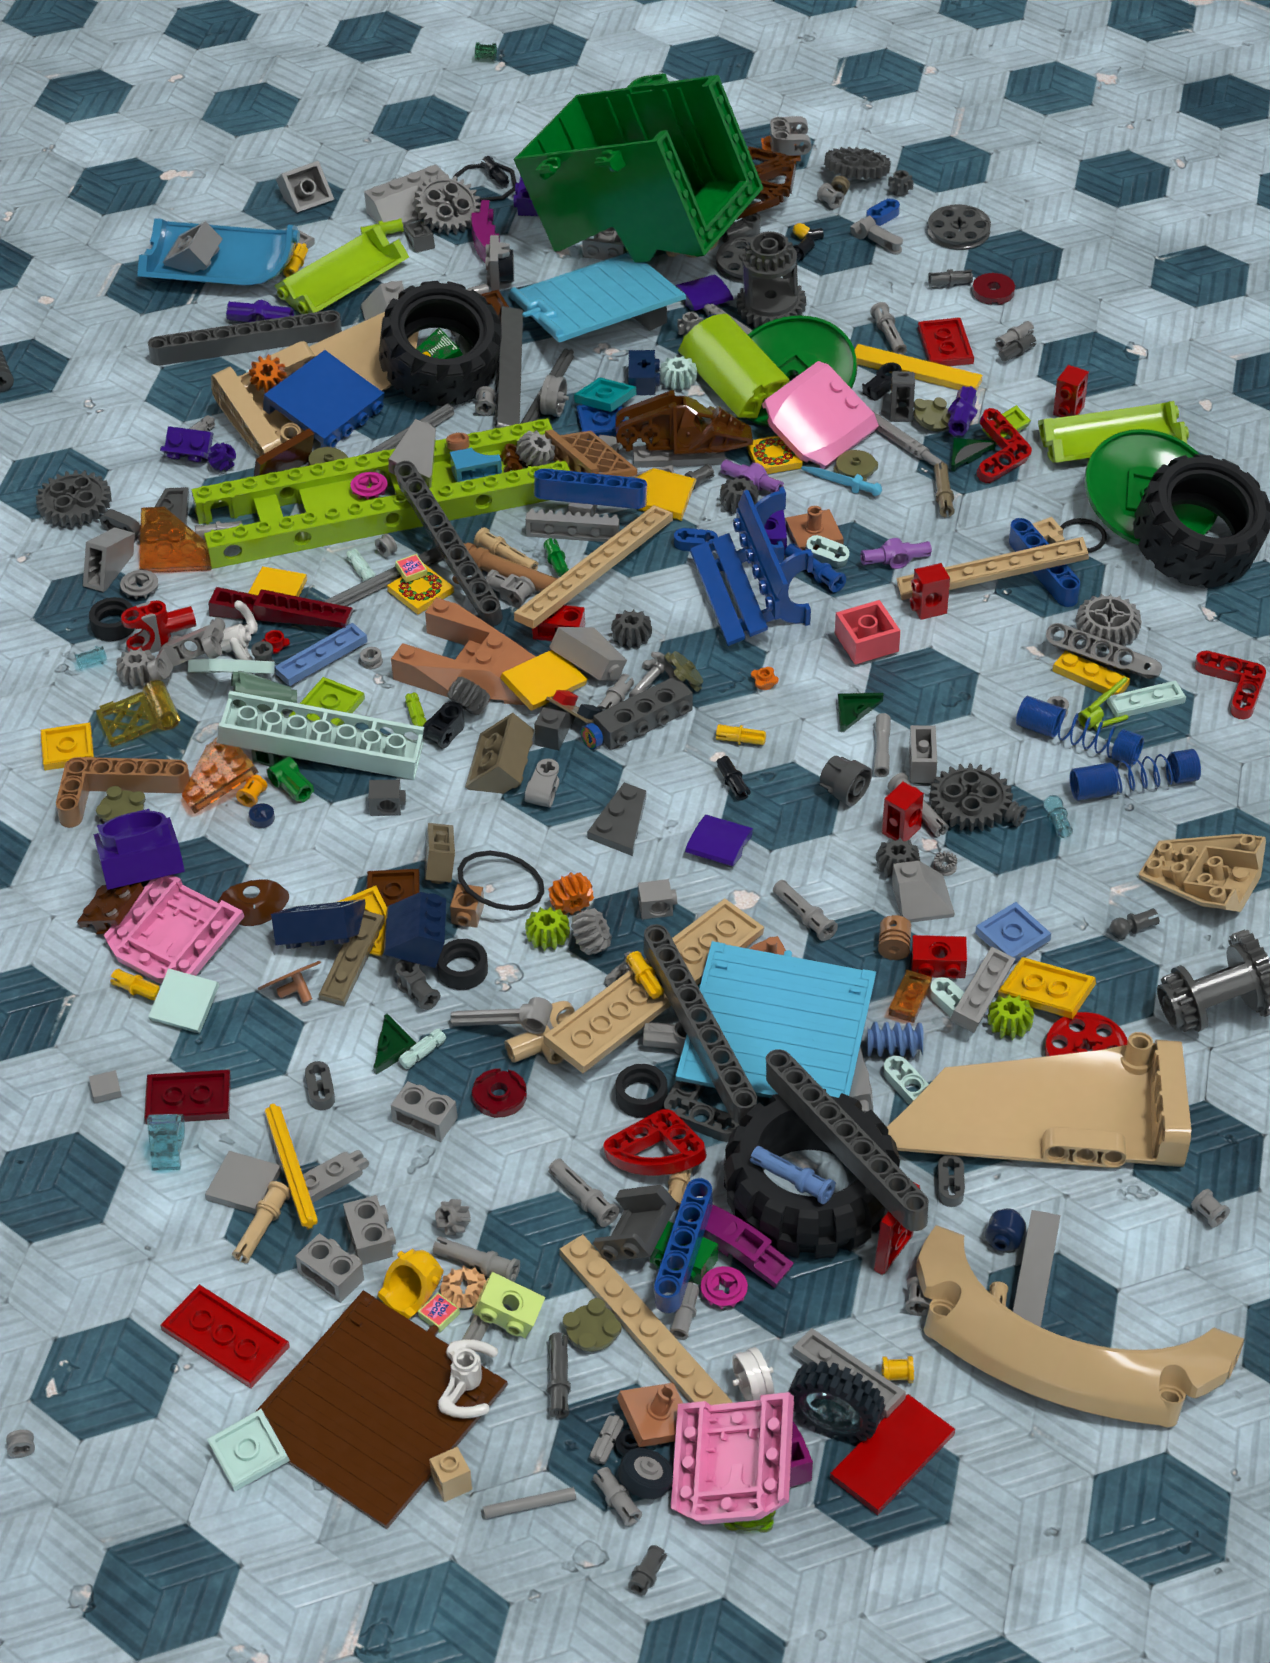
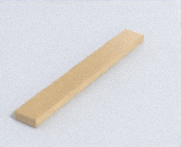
M1080 537L944 568L950 577L949 590L1088 560L1089 554L1084 538ZM914 574L896 578L901 600L912 597L911 580L914 579Z

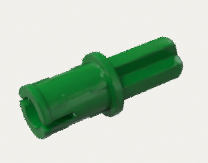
M549 538L543 544L547 553V561L553 566L557 575L561 577L569 570L565 562L566 556L560 549L558 541L555 538L553 540Z

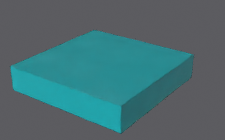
M599 377L575 393L574 400L575 403L612 412L636 395V386Z

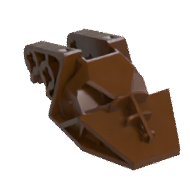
M674 390L622 408L615 417L616 442L622 444V449H626V452L633 450V443L637 442L638 438H641L642 442L646 443V449H649V451L674 450V454L719 453L753 445L751 426L741 422L720 406L716 408L709 406L706 408L693 398L675 396ZM625 416L629 417L628 420L623 421Z

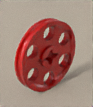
M1077 1012L1073 1019L1062 1017L1052 1025L1046 1038L1045 1055L1054 1056L1088 1052L1087 1049H1092L1091 1051L1104 1050L1127 1045L1128 1040L1123 1030L1109 1018L1096 1013ZM1077 1023L1082 1025L1084 1030L1075 1032L1069 1026ZM1102 1028L1107 1029L1111 1032V1035L1102 1037L1096 1031ZM1055 1040H1062L1067 1044V1046L1064 1048H1057L1052 1044V1042Z

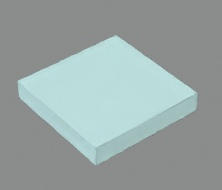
M168 968L148 1017L152 1021L200 1034L220 985L213 980Z
M262 1409L207 1439L235 1492L290 1461Z

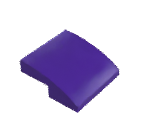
M715 274L676 285L686 295V306L694 311L703 309L707 304L717 305L733 300V295L726 284Z
M705 814L692 833L685 852L734 866L742 857L743 847L752 838L753 828Z

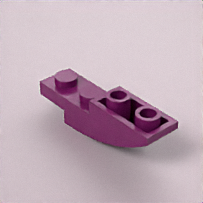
M481 200L480 213H471L473 243L479 257L485 264L486 244H490V235H499L496 234L495 225L492 222L494 221V209H490V200Z
M715 1205L712 1206L703 1237L718 1243V1250L727 1257L731 1254L772 1287L776 1288L792 1269L794 1263L772 1247V1240L754 1227Z

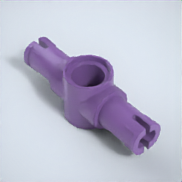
M726 459L721 464L722 474L734 478L737 477L738 479L745 477L746 481L753 480L758 490L764 489L773 493L779 491L780 487H784L783 481L769 477L765 468L759 463H752L750 466L738 465Z
M891 538L878 549L862 550L860 559L864 566L882 563L884 565L890 564L894 569H900L905 567L912 558L930 557L932 547L929 541L910 544L909 542L902 543L899 538Z

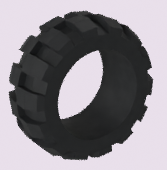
M841 1093L839 1098L831 1096L899 1167L900 1158L896 1142L888 1135L889 1129L872 1110L866 1113L863 1112L860 1101ZM778 1094L771 1096L767 1106L758 1103L740 1120V1126L738 1125L732 1131L725 1148L724 1187L727 1190V1203L733 1215L772 1240V1243L777 1245V1250L781 1254L799 1258L800 1252L814 1253L815 1259L835 1257L839 1248L846 1247L850 1252L866 1243L871 1238L872 1231L878 1232L880 1230L881 1221L888 1213V1210L858 1178L847 1188L833 1193L826 1204H821L818 1202V1198L814 1196L799 1195L781 1188L765 1174L764 1168L750 1162V1159L754 1158L751 1157V1154L757 1146H761L779 1157L801 1150H817L835 1155Z

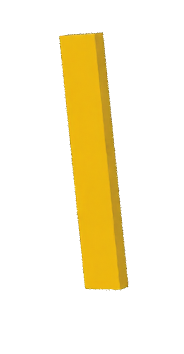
M858 344L855 348L857 365L879 370L885 363L894 362L901 366L903 372H914L915 379L956 390H959L962 386H972L978 390L982 382L983 375L861 344Z

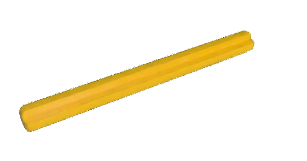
M270 1104V1107L265 1108V1115L301 1225L311 1229L313 1225L317 1224L318 1219L281 1107Z

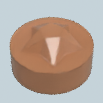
M453 433L446 438L449 450L457 451L470 446L469 436L465 433Z

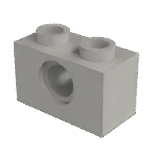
M910 725V783H934L937 773L936 726Z

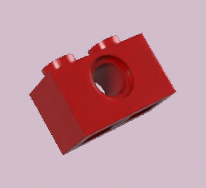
M942 563L914 569V579L911 580L913 595L910 597L912 611H916L920 620L947 614L950 577Z
M902 781L885 797L882 834L893 840H898L901 837L902 841H907L921 829L924 793Z
M913 935L911 949L912 977H944L950 979L966 977V937Z

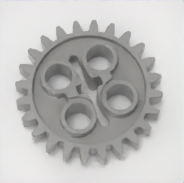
M438 174L436 180L430 176L429 182L423 180V184L418 186L413 205L416 206L415 212L419 213L418 219H424V225L430 223L431 230L437 227L438 233L445 230L447 235H449L450 230H453L456 235L458 229L464 233L466 227L472 228L471 213H480V196H475L476 190H470L471 184L464 185V179L458 182L456 176L453 179H449L448 174H446L445 179H442Z

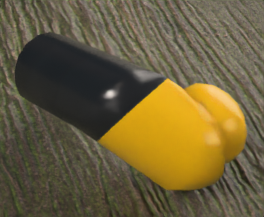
M797 223L793 227V233L801 240L806 237L812 240L824 238L822 228L810 229L803 223Z

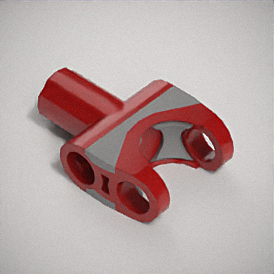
M158 600L131 607L121 615L124 627L142 629L127 639L126 646L129 652L130 648L134 651L140 647L143 651L159 652L161 647L168 642L171 633L197 626L191 606L167 612L165 603ZM131 616L137 617L136 619L131 621L126 620ZM136 643L143 644V645L140 646V647H133V646H132L133 644H136Z

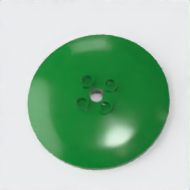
M788 316L767 322L748 334L788 378L792 375H800L819 361L828 364L851 389L855 383L857 375L855 349L848 336L831 322L812 316ZM762 405L757 418H746L755 424L770 428L767 421L769 418L766 408L763 409Z
M1135 429L1114 434L1104 440L1094 450L1087 463L1085 490L1089 503L1095 514L1111 531L1121 538L1138 545L1140 539H1135L1133 522L1136 518L1134 514L1154 473L1163 464L1168 466L1171 459L1184 455L1190 458L1199 453L1182 440L1159 431ZM1180 504L1172 506L1176 516L1184 525L1202 535L1208 533L1218 516L1212 511L1197 505Z

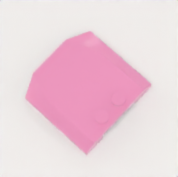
M819 361L768 397L762 404L763 409L766 408L769 418L767 421L770 428L800 460L814 462L820 465V469L827 468L837 460L839 455L851 450L876 431L879 426L873 411L828 364Z
M169 875L151 879L120 925L111 926L104 934V937L118 962L162 984L168 968L196 976L245 916L242 910L222 900L220 903H217L184 886L180 878Z
M786 1392L761 1395V1399L755 1401L710 1405L706 1401L678 1404L671 1509L705 1525L760 1520L788 1503L794 1396Z

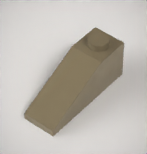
M428 823L425 880H430L435 884L451 882L455 858L453 825Z

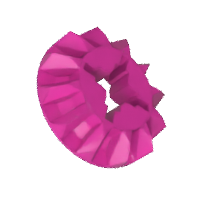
M376 472L361 473L355 476L350 484L352 494L357 495L359 499L366 497L367 500L371 497L378 498V495H384L385 490L388 489L387 479L382 474Z
M728 1266L713 1268L702 1278V1297L708 1300L710 1306L713 1304L719 1305L721 1310L724 1306L730 1305L734 1308L736 1303L739 1301L743 1302L748 1291L747 1280L735 1268ZM719 1281L726 1288L729 1287V1294L719 1290Z

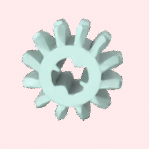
M674 356L673 359L666 358V361L661 363L660 367L661 383L665 384V388H672L673 390L680 389L683 391V388H691V385L695 384L697 379L696 364L692 363L690 358L685 359L684 356L680 358Z

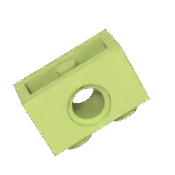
M492 1272L482 1288L472 1313L479 1316L486 1323H494L506 1329L511 1335L526 1338L536 1322L545 1297ZM503 1304L510 1306L512 1311L507 1310Z

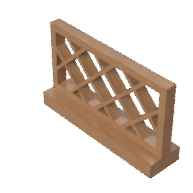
M553 429L545 431V437L551 439V444L555 446L553 460H559V462L566 461L570 471L624 477L637 475L636 467L592 431L559 435Z

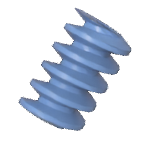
M873 1022L871 1029L867 1027V1055L871 1056L873 1049L877 1050L879 1057H882L884 1049L888 1050L890 1057L894 1055L896 1049L899 1050L901 1057H904L907 1049L910 1050L912 1057H915L918 1049L921 1050L923 1055L922 1023L918 1022L915 1030H913L911 1023L907 1022L904 1030H902L900 1023L895 1022L893 1030H891L888 1022H884L882 1029L879 1028L877 1022Z

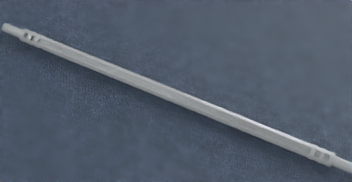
M707 304L702 309L706 312L707 316L711 314H728L714 304ZM729 315L747 335L753 331ZM873 412L879 425L876 429L920 460H926L933 466L939 463V469L942 468L941 462L944 463V461L930 453L926 446Z

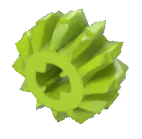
M551 906L548 910H543L540 907L538 913L531 912L529 919H526V937L529 942H532L534 948L542 946L544 951L547 947H552L556 950L557 944L564 945L566 938H569V919L567 915H563L561 909L553 911Z
M1009 993L1006 998L998 996L995 1002H991L987 1015L988 1025H991L992 1033L1000 1032L1001 1039L1007 1035L1012 1040L1015 1038V1035L1023 1038L1026 1031H1030L1034 1019L1033 1008H1030L1029 1000L1021 1001L1020 995L1012 998Z

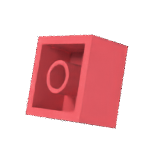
M880 600L836 612L835 635L855 665L899 652L900 629Z

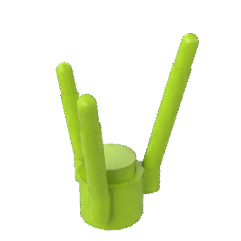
M1127 677L1122 678L1090 706L1078 713L1079 723L1083 727H1085L1086 721L1090 717L1091 720L1087 729L1089 730L1094 727L1097 731L1104 717V712L1100 705L1127 682ZM1123 715L1102 721V728L1127 720L1129 716Z

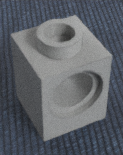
M669 879L638 883V902L642 920L673 916V905H677L676 889L671 890Z

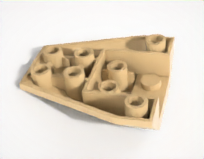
M1231 834L1158 841L1138 875L1140 879L1200 906L1241 912L1261 878L1266 838L1247 834Z

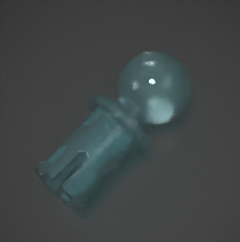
M1050 795L1043 803L1044 810L1048 813V819L1053 823L1059 838H1065L1062 832L1063 829L1066 836L1069 837L1073 833V829L1067 818L1068 812L1063 807V801L1059 796Z

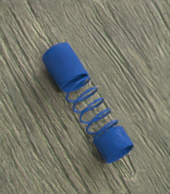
M1028 695L1021 702L1016 716V724L1018 726L1052 738L1058 733L1060 741L1065 740L1070 735L1072 745H1076L1082 739L1084 749L1090 748L1094 743V749L1097 754L1101 753L1107 746L1108 758L1119 762L1124 760L1127 764H1130L1133 758L1138 759L1144 744L1143 735L1141 736L1122 729L1117 735L1110 756L1109 745L1115 726H1112L1104 747L1097 751V739L1103 725L1102 721L1098 726L1093 741L1088 747H1085V734L1091 720L1090 717L1086 721L1082 735L1073 743L1072 735L1079 716L1078 713L1075 714L1071 729L1062 739L1060 737V729L1066 715V709ZM1133 761L1131 766L1135 765L1137 761Z
M1194 749L1171 752L1167 759L1162 754H1158L1155 760L1146 756L1142 763L1136 758H1133L1129 765L1124 760H1121L1117 764V768L1111 762L1074 768L1070 771V787L1077 801L1113 795L1117 791L1122 793V781L1118 769L1119 765L1124 763L1128 768L1130 789L1134 791L1135 781L1131 765L1133 761H1137L1141 766L1142 785L1144 789H1147L1148 780L1143 767L1146 759H1150L1154 765V781L1156 786L1159 787L1161 782L1156 761L1160 756L1166 761V776L1170 785L1173 784V781L1176 784L1198 781L1201 777L1200 759Z

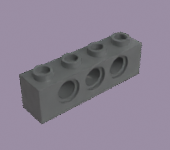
M674 676L594 715V724L599 727L603 734V743L610 750H613L692 711L693 692L677 676Z

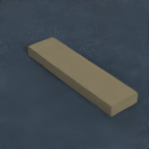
M364 910L359 934L350 937V942L343 943L319 993L320 1000L341 1006L346 1005L374 942L379 935V931L385 922L383 915Z

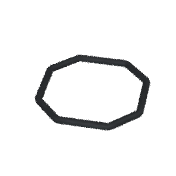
M481 164L466 165L454 176L459 177L468 169L483 167ZM500 164L503 170L511 173L513 188L502 196L480 198L479 202L481 200H503L512 194L517 183L514 170Z

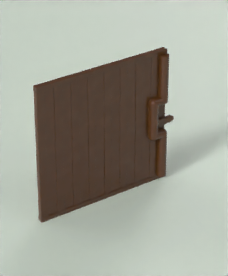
M363 1290L256 1411L262 1409L290 1460L288 1461L289 1464L373 1519L385 1529H388L432 1476L429 1459L455 1448L481 1416L463 1419L451 1417L439 1410L438 1400L450 1383L452 1360L446 1353L449 1344L436 1337L439 1331L438 1327L432 1325L426 1331ZM481 1365L482 1380L479 1386L473 1390L464 1391L455 1405L471 1407L486 1403L490 1407L507 1387L508 1382Z

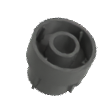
M835 755L825 764L820 775L819 785L827 789L828 793L848 806H853L866 793L872 779V770L857 760L850 761Z

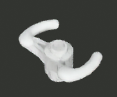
M238 600L234 606L242 613L247 624L244 626L238 624L225 628L223 630L224 638L221 642V648L226 653L233 651L238 660H253L247 647L249 641H251V634H255L258 631V625L247 605Z
M470 1339L453 1341L449 1344L446 1353L452 1360L450 1383L438 1400L439 1410L442 1413L463 1419L476 1418L489 1413L490 1407L486 1403L471 1407H459L455 1403L464 1391L475 1389L482 1380L481 1359L474 1351L493 1358L498 1354L496 1347L483 1341Z

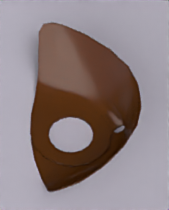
M268 879L250 880L228 888L223 892L217 903H220L222 900L242 910L245 917L239 925L256 926L272 920V913L283 910L289 901V893L275 881ZM255 886L259 888L260 893L254 898H247L244 896L243 891L247 887Z

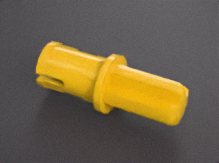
M298 243L296 245L291 260L283 270V274L286 277L298 272L299 268L304 265V258L308 252L305 243Z
M718 724L716 740L738 742V745H741V742L764 745L767 735L765 731L747 729L743 725L733 727Z
M634 951L626 957V963L634 972L636 982L643 985L652 999H658L659 996L663 995L664 989L655 977L654 968L646 963L641 952Z
M121 969L114 970L111 975L112 978L117 979V981L111 979V984L128 990L131 995L138 994L150 1000H155L160 990L158 985L144 980L141 975L134 976Z

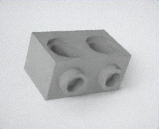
M408 1081L391 1104L392 1121L439 1142L443 1140L458 1118L456 1101L447 1095L437 1094L428 1090L425 1086L416 1085Z
M377 1195L344 1203L343 1208L348 1231L356 1256L362 1261L363 1265L393 1257L392 1245L396 1244L392 1227H386L385 1222H389L388 1213L385 1205H379Z
M320 1233L295 1256L298 1273L340 1303L364 1281L362 1261L355 1254H348L342 1250L335 1240L331 1238L328 1240Z

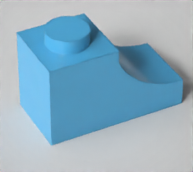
M472 448L450 452L451 470L456 482L502 473V462L499 454L483 455L475 452Z

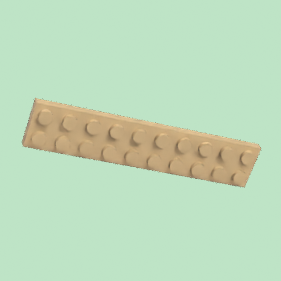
M724 898L672 939L698 985L702 980L712 941L746 948L763 935L764 926ZM645 958L644 960L650 966L647 958ZM631 969L547 1032L543 1037V1043L584 1074L642 1029L645 1023L651 1022L669 1008L671 1003L665 992L658 999H652L643 985L636 982L635 974Z

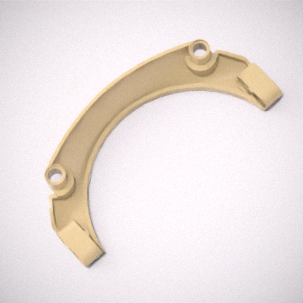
M935 1225L921 1248L916 1264L917 1275L924 1297L933 1299L926 1318L925 1334L981 1371L1017 1389L1053 1403L1109 1418L1173 1427L1178 1423L1186 1396L1198 1398L1225 1383L1226 1379L1230 1378L1242 1350L1244 1338L1217 1328H1212L1204 1335L1184 1344L1150 1350L1108 1348L1072 1340L1025 1320L994 1298L978 1281L970 1268L964 1250L965 1235Z

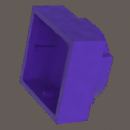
M145 809L120 815L97 825L99 833L93 835L107 890L185 872L179 842L170 817L166 818L163 813Z

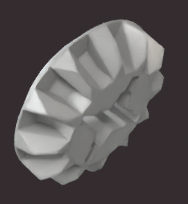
M148 570L132 571L121 579V591L126 594L127 598L132 596L136 600L141 596L146 598L147 594H154L155 589L159 588L158 578L153 572Z

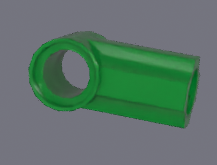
M289 756L266 769L271 783L276 788L282 787L295 801L303 803L314 792L313 785L300 773L296 762Z

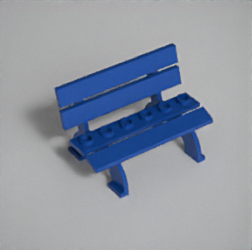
M780 487L779 491L763 497L756 504H754L749 490L743 491L738 503L739 508H736V518L733 519L734 531L736 533L739 532V541L742 549L736 551L729 533L712 539L718 559H714L708 542L690 548L694 563L727 646L745 640V631H748L750 637L767 631L768 626L766 623L774 619H782L789 623H805L806 626L810 625L811 608L809 603H794L789 598L788 590L792 579L799 572L806 569L808 572H813V553L811 549L803 550L792 554L784 560V545L782 541H777V545L771 544L764 528L767 519L773 513L786 509V491L784 487ZM747 561L752 564L753 577L759 580L760 594L765 595L766 608L763 610L759 607L743 568V562ZM721 571H723L725 574V577L727 579V582L729 584L737 607L742 616L741 619H738V616L736 614V611L734 609V606L732 604V601L730 599V596L720 574Z

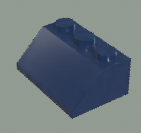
M419 892L389 905L386 910L384 955L436 968L445 943L446 898L434 893Z
M365 899L293 906L272 913L275 945H286V949L302 947L301 943L306 942L310 943V947L325 945L326 940H333L334 944L350 942V937L359 934L366 905Z

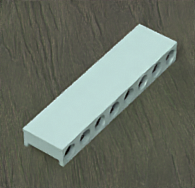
M229 691L225 711L218 726L217 743L415 780L424 743L422 742L424 727ZM237 699L242 700L247 706L237 707L233 704V701ZM260 704H265L269 706L271 710L263 712L259 710L257 706ZM283 709H291L296 715L289 717L281 711ZM310 713L316 714L320 717V720L311 721L306 715ZM331 719H342L345 724L340 726L334 725ZM357 723H365L369 726V729L360 730L355 725ZM383 727L390 728L394 734L385 735L380 729ZM413 732L418 735V739H408L404 734Z

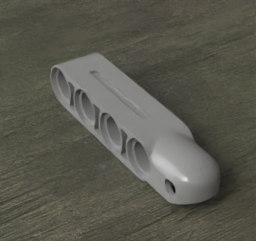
M1054 623L1046 630V638L1054 647L1115 670L1133 673L1147 679L1158 678L1162 671L1161 663L1154 658L1064 624ZM1064 631V637L1060 641H1054L1055 633ZM1080 639H1086V646L1083 649H1076V643ZM1109 647V653L1106 657L1101 658L1098 656L1101 648ZM1126 655H1131V663L1122 666L1121 659Z

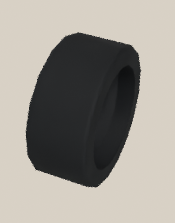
M118 597L105 598L94 604L89 611L91 630L94 635L101 640L117 641L133 633L135 628L124 627L122 620L110 624L100 622L103 618L110 615H122L125 610L133 607L132 604ZM131 616V617L127 618L126 620L131 621V620L136 619V617H135V616Z
M456 939L445 944L437 962L438 975L441 982L456 990L471 989L482 983L488 974V959L484 947L477 941L470 939ZM459 957H469L478 962L477 966L467 971H454L447 967L450 961Z
M649 1064L628 1066L619 1073L615 1081L616 1102L619 1108L626 1114L634 1117H648L664 1108V1102L668 1096L667 1078L656 1066ZM637 1082H647L657 1087L658 1092L652 1097L637 1099L625 1093V1089Z

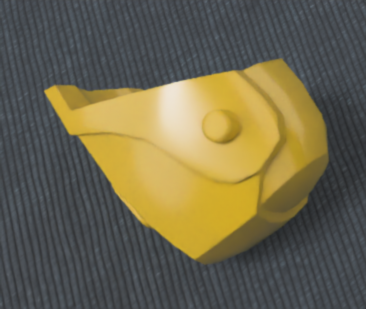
M413 1248L406 1253L403 1251L398 1252L397 1257L399 1258L393 1261L388 1268L383 1287L378 1292V1297L385 1305L407 1319H410L425 1305L437 1288L444 1273V1270L430 1253L424 1250L415 1251Z

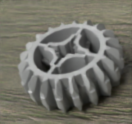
M1100 594L1098 598L1092 596L1090 600H1084V603L1079 606L1075 620L1077 630L1126 647L1127 643L1132 644L1133 640L1137 638L1142 623L1140 610L1136 609V604H1130L1129 599L1122 600L1121 596L1112 597L1111 594L1109 596Z

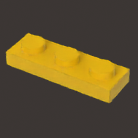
M1066 650L1053 664V672L1100 693L1107 692L1125 677ZM1127 677V682L1112 695L1123 693L1129 686L1130 678Z

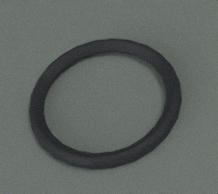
M1076 518L1068 520L1060 526L1063 530L1068 525L1074 523H1086L1095 526L1101 532L1102 539L1098 545L1087 548L1088 553L1100 549L1107 540L1104 528L1093 520Z

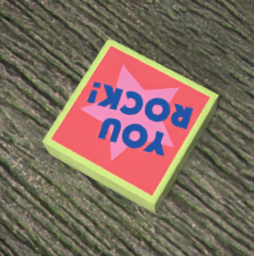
M417 554L395 561V567L406 583L427 575V569Z
M440 1293L434 1295L418 1310V1317L430 1326L436 1325L439 1333L460 1314V1309Z

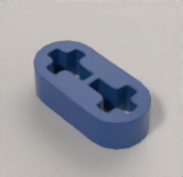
M885 199L869 208L866 212V217L870 215L876 225L881 226L899 215L900 203L895 199Z
M681 528L674 533V546L678 550L690 551V548L709 541V547L711 552H713L715 549L712 539L717 538L718 535L711 530Z

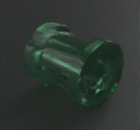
M476 42V60L488 58L496 61V43L485 45Z

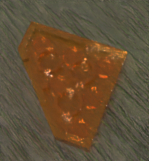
M165 507L141 508L140 570H148L153 573L212 570L204 539Z
M218 737L206 745L182 793L183 799L194 814L259 773L240 747L217 743Z

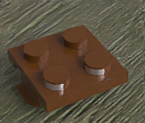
M134 883L107 890L106 885H102L96 891V895L89 905L84 908L82 915L77 921L78 925L82 928L89 927L92 924L97 930L96 934H105L110 928L107 923L111 926H119L144 890V887L141 883Z

